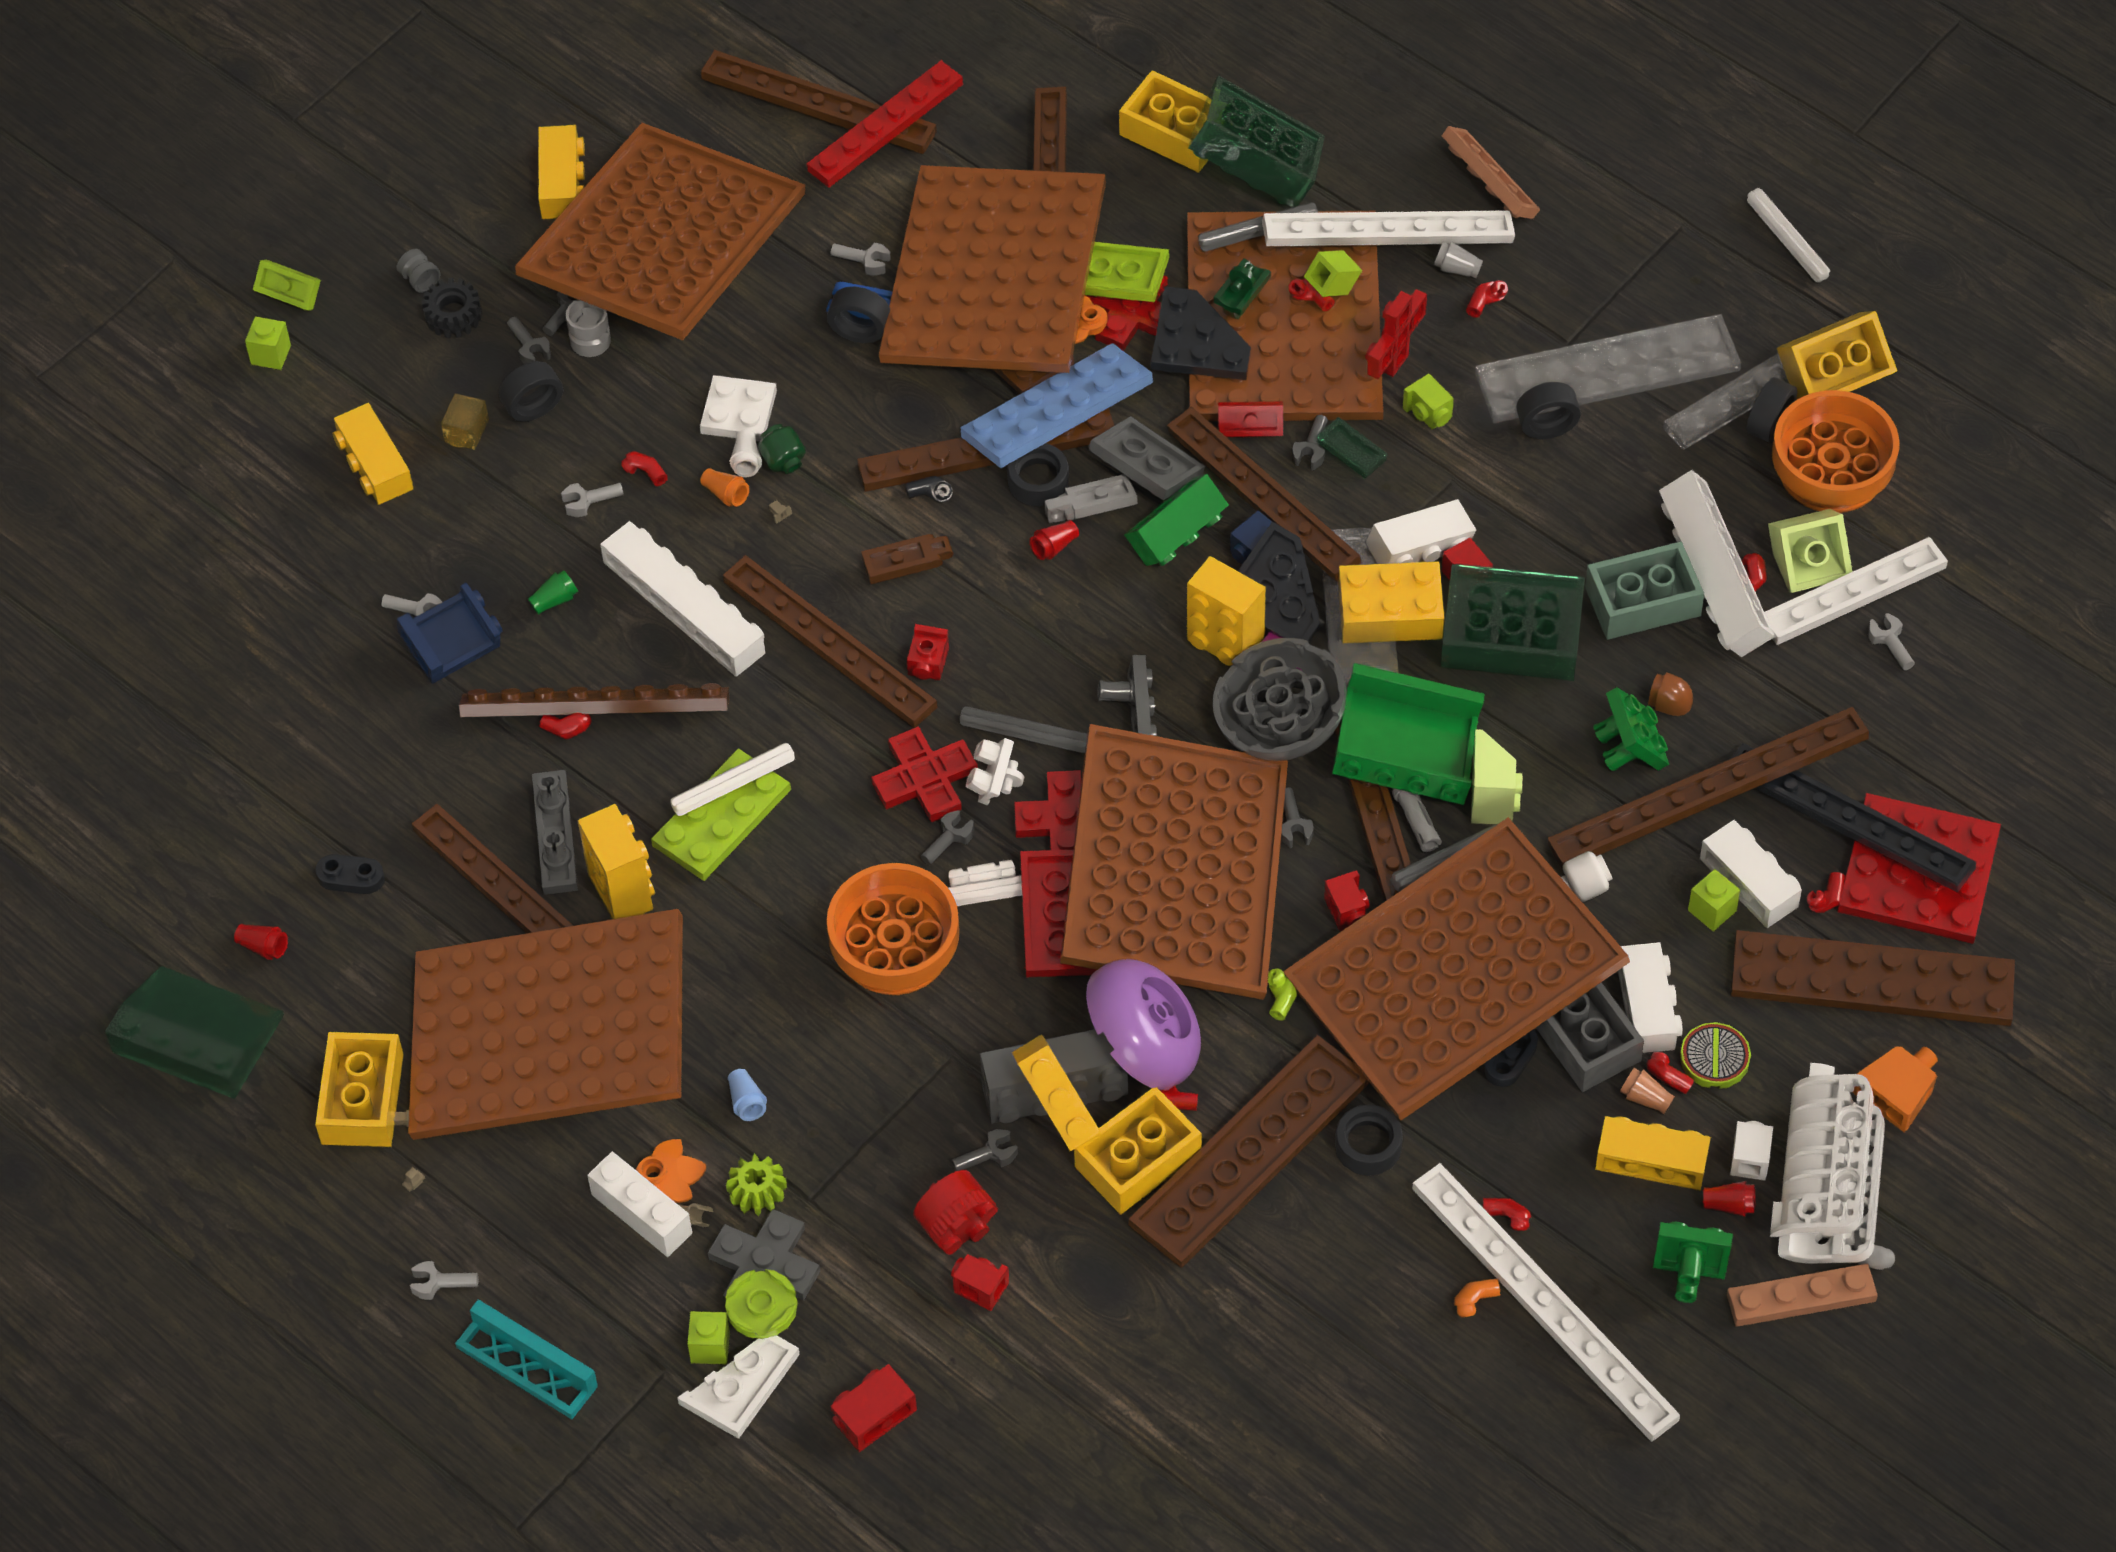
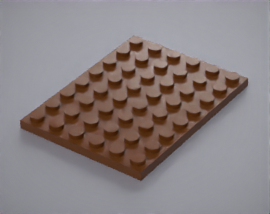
M641 123L516 264V275L684 340L805 195V184Z
M921 165L889 305L890 313L885 324L879 350L880 363L1069 373L1106 186L1105 174Z
M1318 211V213H1347V212H1376V211ZM1187 212L1188 289L1197 290L1251 347L1247 380L1189 374L1190 407L1192 406L1207 421H1218V402L1283 401V421L1315 420L1317 415H1323L1328 420H1383L1382 375L1379 379L1367 375L1368 361L1365 360L1369 346L1373 342L1377 343L1380 339L1377 245L1266 246L1265 237L1262 235L1204 252L1198 243V235L1200 233L1263 216L1264 213L1275 212ZM1343 250L1363 270L1348 295L1331 296L1335 300V304L1330 310L1325 312L1314 301L1297 300L1288 291L1289 283L1293 279H1305L1304 275L1318 252ZM1244 258L1257 268L1271 271V277L1240 319H1234L1223 313V307L1214 303V296L1229 278L1231 269L1234 266H1238Z
M1090 724L1086 738L1060 963L1098 970L1107 963L1116 960H1139L1158 968L1179 985L1264 1000L1268 984L1288 761H1267L1255 758L1244 752Z
M1508 817L1283 972L1291 981L1299 996L1353 1063L1356 1064L1399 1120L1402 1121L1630 963L1628 954Z
M680 910L660 911L417 951L415 958L408 1130L411 1138L416 1140L681 1098L683 915Z

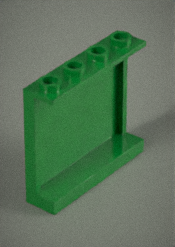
M1354 663L1346 687V706L1340 723L1332 774L1464 805L1472 784L1470 772L1474 751L1475 729L1477 730L1478 717L1484 703L1485 694Z

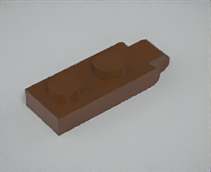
M932 534L861 551L862 561L870 584L937 568L943 564L942 560L949 559L954 555L947 536L934 538Z

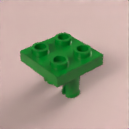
M1618 687L1607 692L1606 695L1613 715L1599 724H1595L1593 728L1597 731L1595 732L1597 738L1603 744L1619 734L1621 736L1622 743L1603 753L1605 763L1609 769L1616 771L1619 767L1636 758L1643 760L1658 771L1668 766L1669 761L1665 753L1668 747L1664 738L1658 733L1656 727L1658 718L1654 710L1650 706H1644L1634 695H1628Z
M1661 1222L1653 1268L1678 1272L1675 1298L1680 1302L1693 1303L1696 1301L1700 1276L1725 1280L1733 1234L1725 1233L1718 1228L1700 1229L1688 1227L1682 1222Z

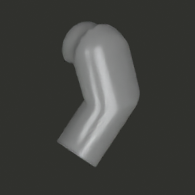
M1854 1230L1855 1243L1850 1245L1853 1251L1858 1250V1246L1862 1244L1858 1230ZM1874 1245L1871 1256L1862 1262H1858V1264H1868L1869 1268L1883 1270L1893 1266L1895 1255L1890 1249Z

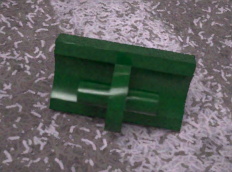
M1243 258L1239 265L1234 266L1229 272V278L1214 296V303L1223 307L1224 314L1234 319H1240L1247 307L1270 279L1271 271L1257 268Z

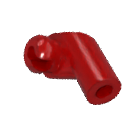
M1293 279L1289 283L1288 291L1297 300L1314 301L1324 312L1330 310L1335 304V300L1331 296L1322 297L1306 279Z
M1483 1198V1208L1490 1216H1507L1511 1218V1228L1513 1230L1526 1231L1529 1229V1218L1532 1217L1527 1208L1510 1198Z

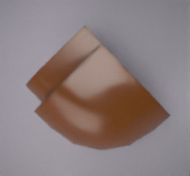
M1668 672L1665 675L1657 673L1651 687L1648 705L1655 707L1656 711L1669 715H1685L1691 710L1693 705L1692 689L1685 680Z

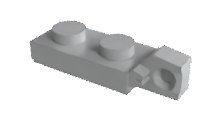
M1125 474L1065 488L1064 494L1059 495L1057 498L1045 500V514L1049 523L1061 522L1066 519H1078L1136 505L1137 495L1130 479Z

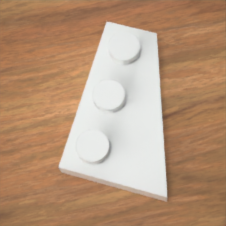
M778 1336L757 1339L736 1354L734 1360L717 1373L713 1371L691 1392L687 1390L677 1398L678 1404L739 1439L800 1355L799 1348Z

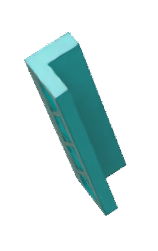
M479 1299L470 1309L473 1322L455 1343L456 1348L565 1416L573 1419L598 1387L595 1371ZM481 1330L491 1336L493 1346L477 1349L469 1343L478 1331ZM515 1351L520 1354L521 1364L506 1367L500 1363L498 1353ZM544 1369L549 1372L550 1382L535 1385L528 1380L527 1371ZM554 1376L559 1378L560 1380L555 1381ZM572 1386L580 1391V1393L569 1406L557 1398L556 1389ZM552 1390V1394H553V1395H551L550 1393H548V1392H546V1391Z

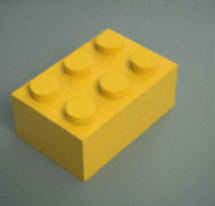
M1153 70L1119 110L1120 136L1198 173L1231 132V107Z
M1876 311L1859 312L1777 347L1789 384L1797 387L1796 400L1819 391L1838 390L1850 392L1897 372Z
M1209 556L1187 583V640L1197 649L1206 650L1215 655L1225 665H1233L1232 660L1236 656L1264 640L1266 587Z
M1439 562L1339 566L1338 591L1342 643L1442 639L1444 610Z
M613 804L579 819L578 825L587 872L611 918L618 919L642 915L653 910L651 896L655 895V890L649 879L652 877L650 867L646 859H649V855L641 839L636 841L632 833H635L628 814L621 815L616 804Z
M328 1032L315 1123L321 1145L392 1146L394 1117L397 1108L404 1056L398 1034Z
M1157 1087L1152 1088L1099 1128L1100 1134L1074 1149L1075 1168L1121 1215L1173 1176L1202 1148V1133Z

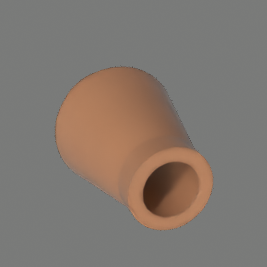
M1633 1068L1620 1090L1621 1093L1627 1096L1626 1100L1655 1109L1665 1114L1675 1097L1644 1069L1641 1072Z

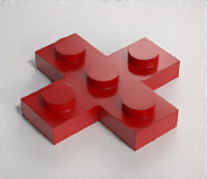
M1163 276L1155 302L1086 295L1090 298L1092 304L1103 307L1107 312V324L1102 332L1095 335V340L1106 345L1113 343L1124 351L1138 329L1156 336L1162 304L1157 300L1168 285V277Z
M1416 289L1412 295L1401 291L1394 301L1390 300L1386 304L1382 314V318L1385 319V326L1382 330L1381 338L1377 343L1373 342L1369 346L1365 355V360L1368 361L1367 375L1375 379H1379L1383 373L1394 377L1409 356L1410 335L1426 314V293Z
M919 726L888 739L889 748L899 766L871 777L872 785L886 810L916 797L930 822L941 819L947 813L962 810L961 801L951 783L968 776L975 767L978 768V764L963 739L932 751Z
M1081 770L1047 772L1048 800L1015 802L1016 838L1050 836L1051 850H1071L1074 848L1081 789Z

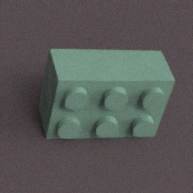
M1682 541L1587 566L1585 589L1607 640L1701 616L1704 591Z

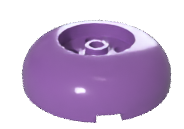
M1116 960L1096 970L1091 975L1087 984V1005L1097 1034L1099 1035L1104 1032L1114 1048L1110 1053L1114 1060L1133 1078L1151 1088L1157 1087L1159 1090H1169L1186 1080L1194 1070L1199 1059L1201 1034L1194 1010L1182 990L1164 972L1139 960Z

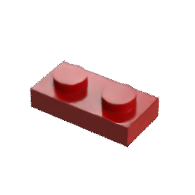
M1283 401L1218 402V430L1226 437L1283 436Z

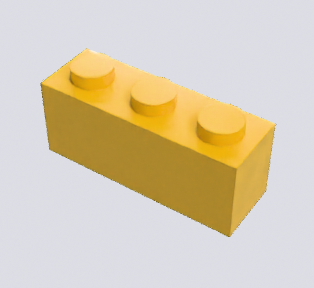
M576 125L539 127V205L542 219L558 218L584 189L583 185L579 186V180H585L584 162L579 161V156L585 155L584 138L578 137Z
M369 403L334 418L337 430L332 433L334 440L340 450L345 449L347 451L346 459L353 473L357 471L360 473L361 477L359 480L367 496L372 494L377 504L380 505L413 490L411 475L407 465Z
M1043 1035L1038 1036L1012 1052L1017 1064L1070 1151L1101 1133Z
M1605 1116L1595 1170L1701 1191L1711 1137L1704 1136L1693 1130L1683 1132L1668 1129L1661 1124L1653 1123L1648 1125L1633 1122L1626 1117L1612 1118Z

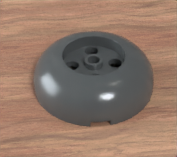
M1277 638L1258 643L1236 656L1232 660L1233 665L1223 678L1219 677L1213 695V712L1221 732L1239 751L1262 760L1285 761L1312 752L1330 738L1338 727L1345 711L1347 690L1339 664L1328 651L1312 646L1307 640ZM1295 687L1303 690L1298 694H1293L1291 688ZM1301 712H1307L1302 716L1299 715Z

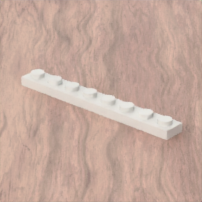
M1510 211L1264 213L1262 219L1266 246L1442 244L1443 242L1451 244V242L1455 244L1513 243L1515 237Z

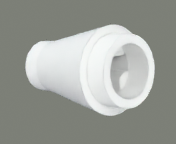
M745 429L739 431L736 435V442L730 458V466L738 476L751 477L760 469L762 459L756 443L755 433Z

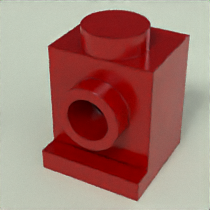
M915 624L914 636L907 657L908 675L923 680H941L949 651L948 629Z
M1357 870L1325 881L1324 899L1339 931H1343L1365 916L1366 909L1370 907L1365 890L1363 888L1359 889L1360 875Z
M969 1254L964 1259L960 1257L951 1272L954 1293L989 1311H992L1009 1285L1007 1266L1002 1264L997 1269L989 1260L982 1257L977 1259Z

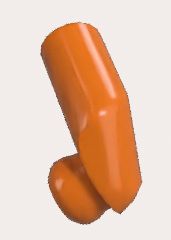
M1498 1279L1467 1283L1454 1298V1305L1457 1306L1458 1316H1473L1476 1313L1475 1303L1479 1299L1500 1296Z

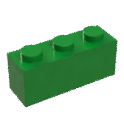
M1203 474L1188 481L1125 533L1124 536L1146 566L1157 563L1163 566L1175 558L1177 555L1175 550L1181 545L1185 547L1194 542L1200 536L1198 531L1202 527L1206 526L1208 528L1217 523L1223 517L1220 512L1228 507L1229 504L1208 474Z

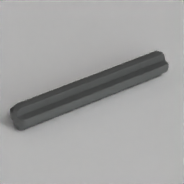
M1310 202L1275 213H1318V209L1314 202ZM1263 216L1200 233L1198 235V243L1201 250L1206 252L1264 235Z
M968 706L963 707L960 714V724L963 726L1085 753L1087 733Z
M1496 825L1488 827L1394 872L1390 879L1391 885L1394 886L1396 891L1400 892Z

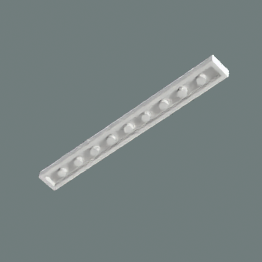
M1441 1163L1413 1182V1191L1651 1442L1679 1421L1680 1414Z

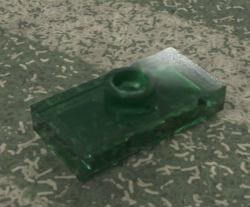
M1339 417L1317 436V443L1365 479L1387 459L1388 454Z

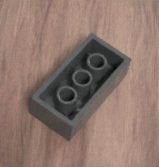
M1602 982L1536 1027L1582 1092L1642 1060L1644 1039Z
M1094 1029L1046 1039L1084 1105L1101 1100L1115 1101L1122 1096L1128 1095V1073L1111 1056L1110 1053L1114 1048L1104 1032L1098 1035ZM1025 1044L980 1053L982 1088L991 1124L997 1122L1011 1123L1025 1116H1044L1048 1114L1012 1054L1013 1051Z

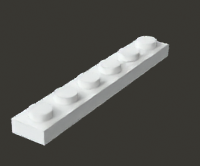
M1928 537L1765 611L1764 613L1775 636L1772 639L1776 645L1788 641L1945 569L1948 560L1932 539Z

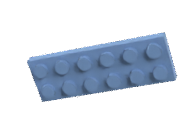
M1111 343L1072 365L1069 373L1059 372L960 427L961 437L998 467L1002 468L1152 384L1153 375L1151 371Z

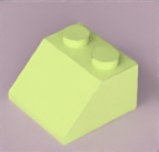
M1827 509L1768 523L1773 556L1790 593L1822 586L1853 572L1843 514Z
M1476 729L1472 761L1471 823L1499 824L1508 817L1512 821L1513 812H1520L1522 773H1516V759L1483 730Z

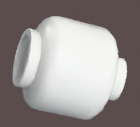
M1588 851L1563 864L1565 875L1561 878L1582 902L1588 901L1609 889L1608 881L1613 878L1601 854L1596 856L1593 852Z

